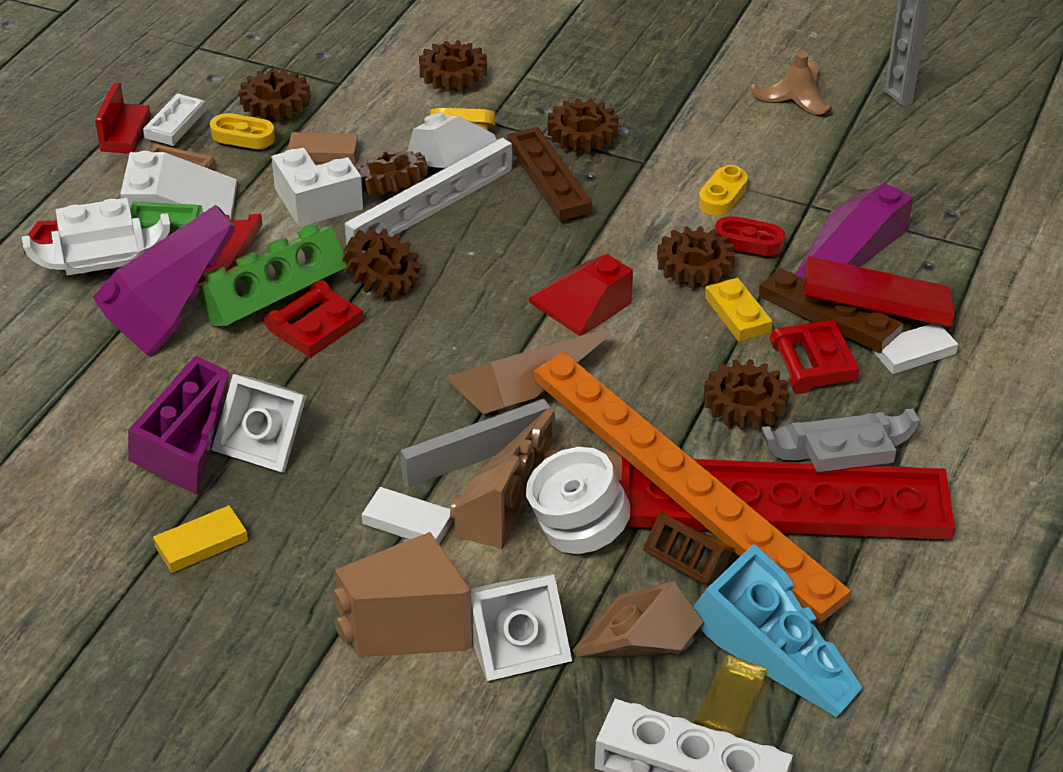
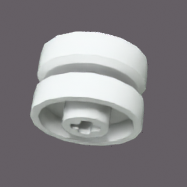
M575 447L562 450L546 458L535 468L527 482L526 497L550 545L561 552L581 554L596 551L611 543L624 530L630 518V503L619 483L616 471L608 456L595 448Z

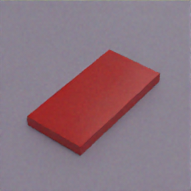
M811 256L806 258L804 265L805 296L947 327L952 324L954 309L950 286Z

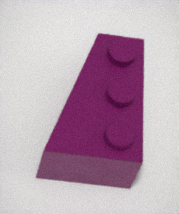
M195 355L128 429V461L197 495L227 397L229 371Z

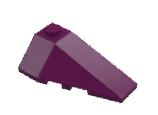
M886 183L851 196L831 211L795 275L804 278V265L807 256L861 267L908 231L913 197Z
M214 205L116 270L102 284L93 296V299L112 324L143 352L152 357L177 330L182 321V318L178 315L189 297L195 299L200 290L196 286L205 268L214 266L236 227L222 209Z

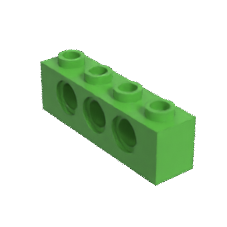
M317 223L299 229L297 231L299 237L288 241L286 237L278 239L266 245L268 251L257 256L256 252H252L236 259L237 266L227 271L225 267H220L204 274L206 281L196 286L200 288L198 296L211 325L227 326L346 268L348 263L342 261L344 253L333 227L319 228ZM300 249L305 254L303 266L299 264L297 258ZM269 264H271L275 269V277L273 281H271L267 276V267ZM239 278L243 281L245 287L242 296H239L235 289L236 281Z

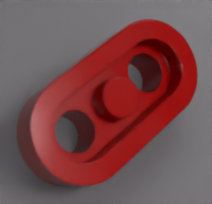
M737 216L720 218L715 224V230H717L716 237L726 235L728 237L727 244H733L734 250L758 254L763 257L776 255L783 250L785 232L776 224Z

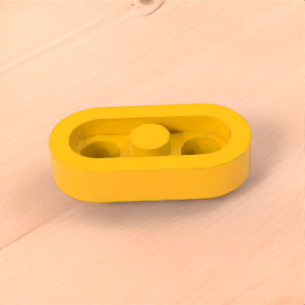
M435 108L430 110V115L443 112L444 116H459L487 131L489 128L495 127L496 113L491 110L465 108Z
M224 113L215 116L210 121L213 140L224 145L264 150L275 141L274 125L266 119Z
M726 165L717 169L699 192L698 206L700 210L712 216H721L729 213L747 190V173L736 165Z

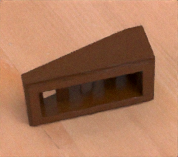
M659 512L643 550L690 577L710 586L723 574L734 547L663 512ZM667 525L673 529L664 549H662L657 544ZM682 533L685 535V538L677 555H674L671 552L679 534ZM693 540L698 542V545L690 562H687L684 559ZM707 547L711 549V552L703 569L697 566Z

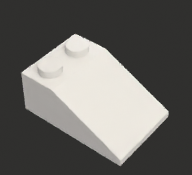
M130 152L120 196L121 198H128L129 208H131L132 202L202 205L204 213L214 205H217L232 220L237 179L165 152Z

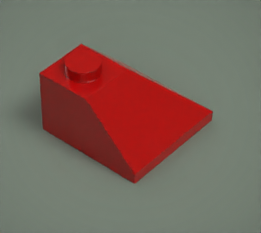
M606 253L578 265L529 297V303L578 336L585 335L632 303L633 269Z

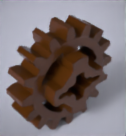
M459 40L455 44H450L448 41H444L440 45L432 44V50L424 49L423 55L419 56V76L424 78L425 84L433 83L434 89L445 87V90L449 92L452 87H456L459 91H463V88L466 86L474 88V81L482 83L483 76H487V55L482 54V48L480 47L473 49V43L461 45Z
M272 68L266 71L267 74L258 71V77L248 76L247 82L240 84V105H243L244 112H251V117L262 115L263 119L268 120L269 117H272L276 121H280L284 115L288 118H293L292 113H302L303 107L309 106V99H311L310 86L307 84L306 78H299L298 72L287 74V69H282L279 73L278 70Z
M579 98L575 99V103L563 101V108L554 106L553 113H548L547 134L552 136V143L561 142V149L570 147L573 149V152H577L580 148H584L587 153L591 152V148L603 150V143L612 145L613 138L618 137L619 116L614 115L613 108L605 109L604 102L596 104L593 102V99H589L586 103H582Z
M391 150L379 152L378 156L367 160V163L360 164L361 168L356 169L361 175L362 193L368 192V195L391 194V196L397 195L406 188L414 186L415 183L421 182V178L427 177V172H429L425 155L422 156L421 152L413 154V151L406 152L405 150L400 152Z
M686 226L683 233L672 230L671 238L663 236L662 243L658 245V270H664L665 278L674 276L675 284L677 285L685 281L688 282L689 288H693L695 283H701L706 288L709 281L720 283L722 277H730L731 269H734L735 263L734 245L727 244L728 237L726 235L716 237L717 230L713 229L709 233L703 232L702 226H699L697 231H691Z
M369 227L366 233L358 230L356 235L350 238L342 257V261L348 263L344 269L345 273H354L355 275L352 282L354 284L362 282L365 285L364 292L366 293L371 289L376 290L378 298H382L385 292L388 293L391 299H395L398 293L405 296L409 289L413 288L419 278L418 273L422 265L416 263L419 257L418 253L409 252L408 249L411 243L405 242L402 244L399 242L400 235L398 233L393 237L388 236L385 228H382L380 234L376 233L373 227Z
M735 359L733 360L732 367L721 363L719 364L718 372L710 371L708 381H705V408H712L713 418L723 416L724 425L726 426L730 425L733 421L737 422L741 430L745 428L746 424H752L756 430L760 429V422L762 421L773 425L775 416L781 418L784 416V409L787 407L789 391H787L788 382L787 380H779L780 371L768 372V364L766 363L759 367L754 366V362L751 359L747 361L746 365H741Z

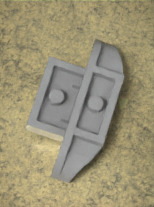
M912 408L905 409L903 414L894 417L878 412L812 422H793L773 432L769 426L762 427V434L769 450L774 456L783 460L811 459L816 471L823 472L894 463L896 454L894 446H898L909 439L916 431L920 420Z

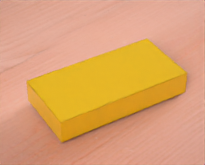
M228 505L153 536L155 548L171 573H174L248 541L246 529Z

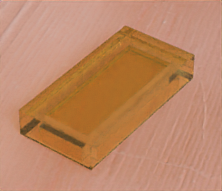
M725 654L698 712L695 724L715 731H725L740 738L766 679L767 668Z

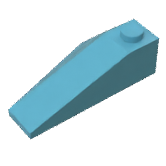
M753 544L705 590L694 604L693 608L704 621L699 629L718 647L834 717H837L863 687L835 645L823 639L813 624L817 618L809 607L803 609L791 591L794 584L787 573Z

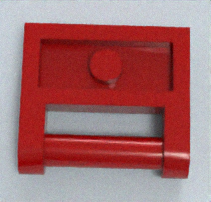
M323 280L312 284L309 288L310 291L281 310H273L264 316V323L271 333L309 358H312L364 322L363 310L334 293ZM315 304H321V306L294 324L288 323Z
M835 320L780 327L770 334V342L773 348L780 352L790 374L789 383L795 393L804 394L816 386L858 380L859 367ZM793 344H802L813 368H803Z

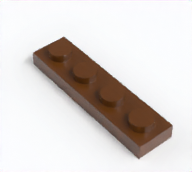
M539 127L507 134V141L512 143L513 154L559 221L591 213V200Z
M782 268L759 285V297L812 322L835 320L843 336L879 353H882V350L898 337L903 330L902 322L890 318L883 313L805 296L804 278Z

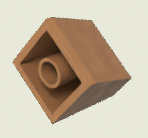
M431 532L335 569L336 589L332 590V597L339 612V618L335 619V626L342 642H350L359 657L465 651L472 648L471 590Z

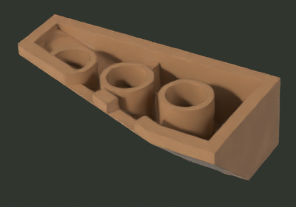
M605 328L492 361L450 376L449 379L451 384L483 414L498 410L499 414H503L522 407L521 402L536 398L544 391L534 381L535 369L563 351L578 363L608 338L611 333L609 328Z
M546 409L468 481L461 496L456 495L454 497L450 518L455 520V537L499 549L503 548L527 498V482L534 469L544 461V450H549L553 443L555 410Z

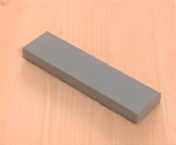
M898 0L884 91L903 107L913 104L930 0Z
M545 399L405 448L401 450L402 479L409 488L496 456L546 409H551Z

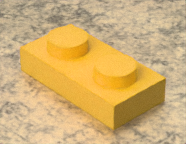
M738 277L706 286L705 299L738 342L771 333L773 321Z

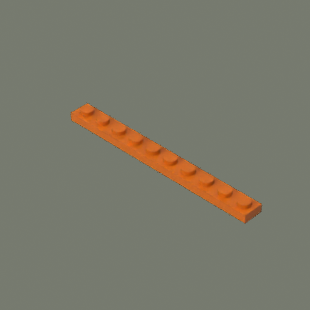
M564 351L534 370V381L723 543L734 547L733 551L741 556L753 544L761 549L787 573L794 584L791 591L803 609L806 607L811 609L817 618L815 621L818 624L822 623L849 601L850 589Z

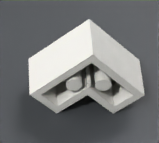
M304 147L290 149L284 153L271 156L275 190L298 227L363 209L361 175L348 157L335 159L316 166Z

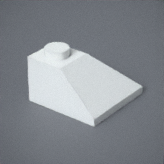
M443 112L427 116L424 119V124L413 129L407 152L413 151V154L421 152L422 156L425 155L427 167L447 168L497 140L495 134L459 116H444Z
M233 374L211 450L285 473L306 395L256 378Z
M554 574L503 581L470 589L472 643L486 681L572 661Z

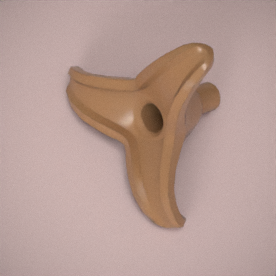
M806 51L796 52L795 63L791 65L784 78L769 87H758L755 84L751 86L753 95L765 102H780L793 99L802 109L814 115H823L827 111L830 112L832 110V105L826 104L823 101L816 86L819 73L818 64L815 60L808 62L809 54Z

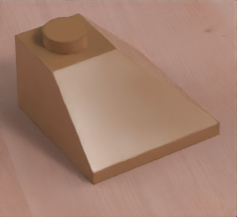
M672 581L618 595L572 651L576 657L656 656L670 652L679 654L693 643V635L704 621L675 582Z

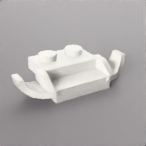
M128 198L107 199L102 202L70 205L65 208L55 209L59 231L51 232L52 244L35 243L31 240L30 236H23L22 242L26 255L35 263L49 269L66 270L67 275L124 266L166 238L170 232V221L168 213L160 214V220L157 224L141 229L139 218H131Z

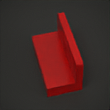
M113 82L95 117L101 152L124 154L134 152L144 132L143 128L148 124L151 117L149 105L124 103L121 83Z

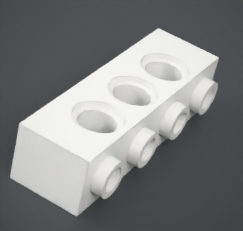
M615 699L596 739L595 769L604 772H790L793 755L782 752L772 746L760 745L737 738L725 731H715L693 724L684 718L671 717L652 711L640 704H630Z

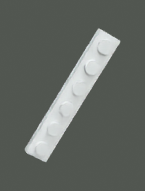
M501 138L345 223L346 245L350 238L356 235L358 230L366 233L369 227H373L376 233L379 234L382 228H385L388 236L393 237L396 233H401L512 171V143Z

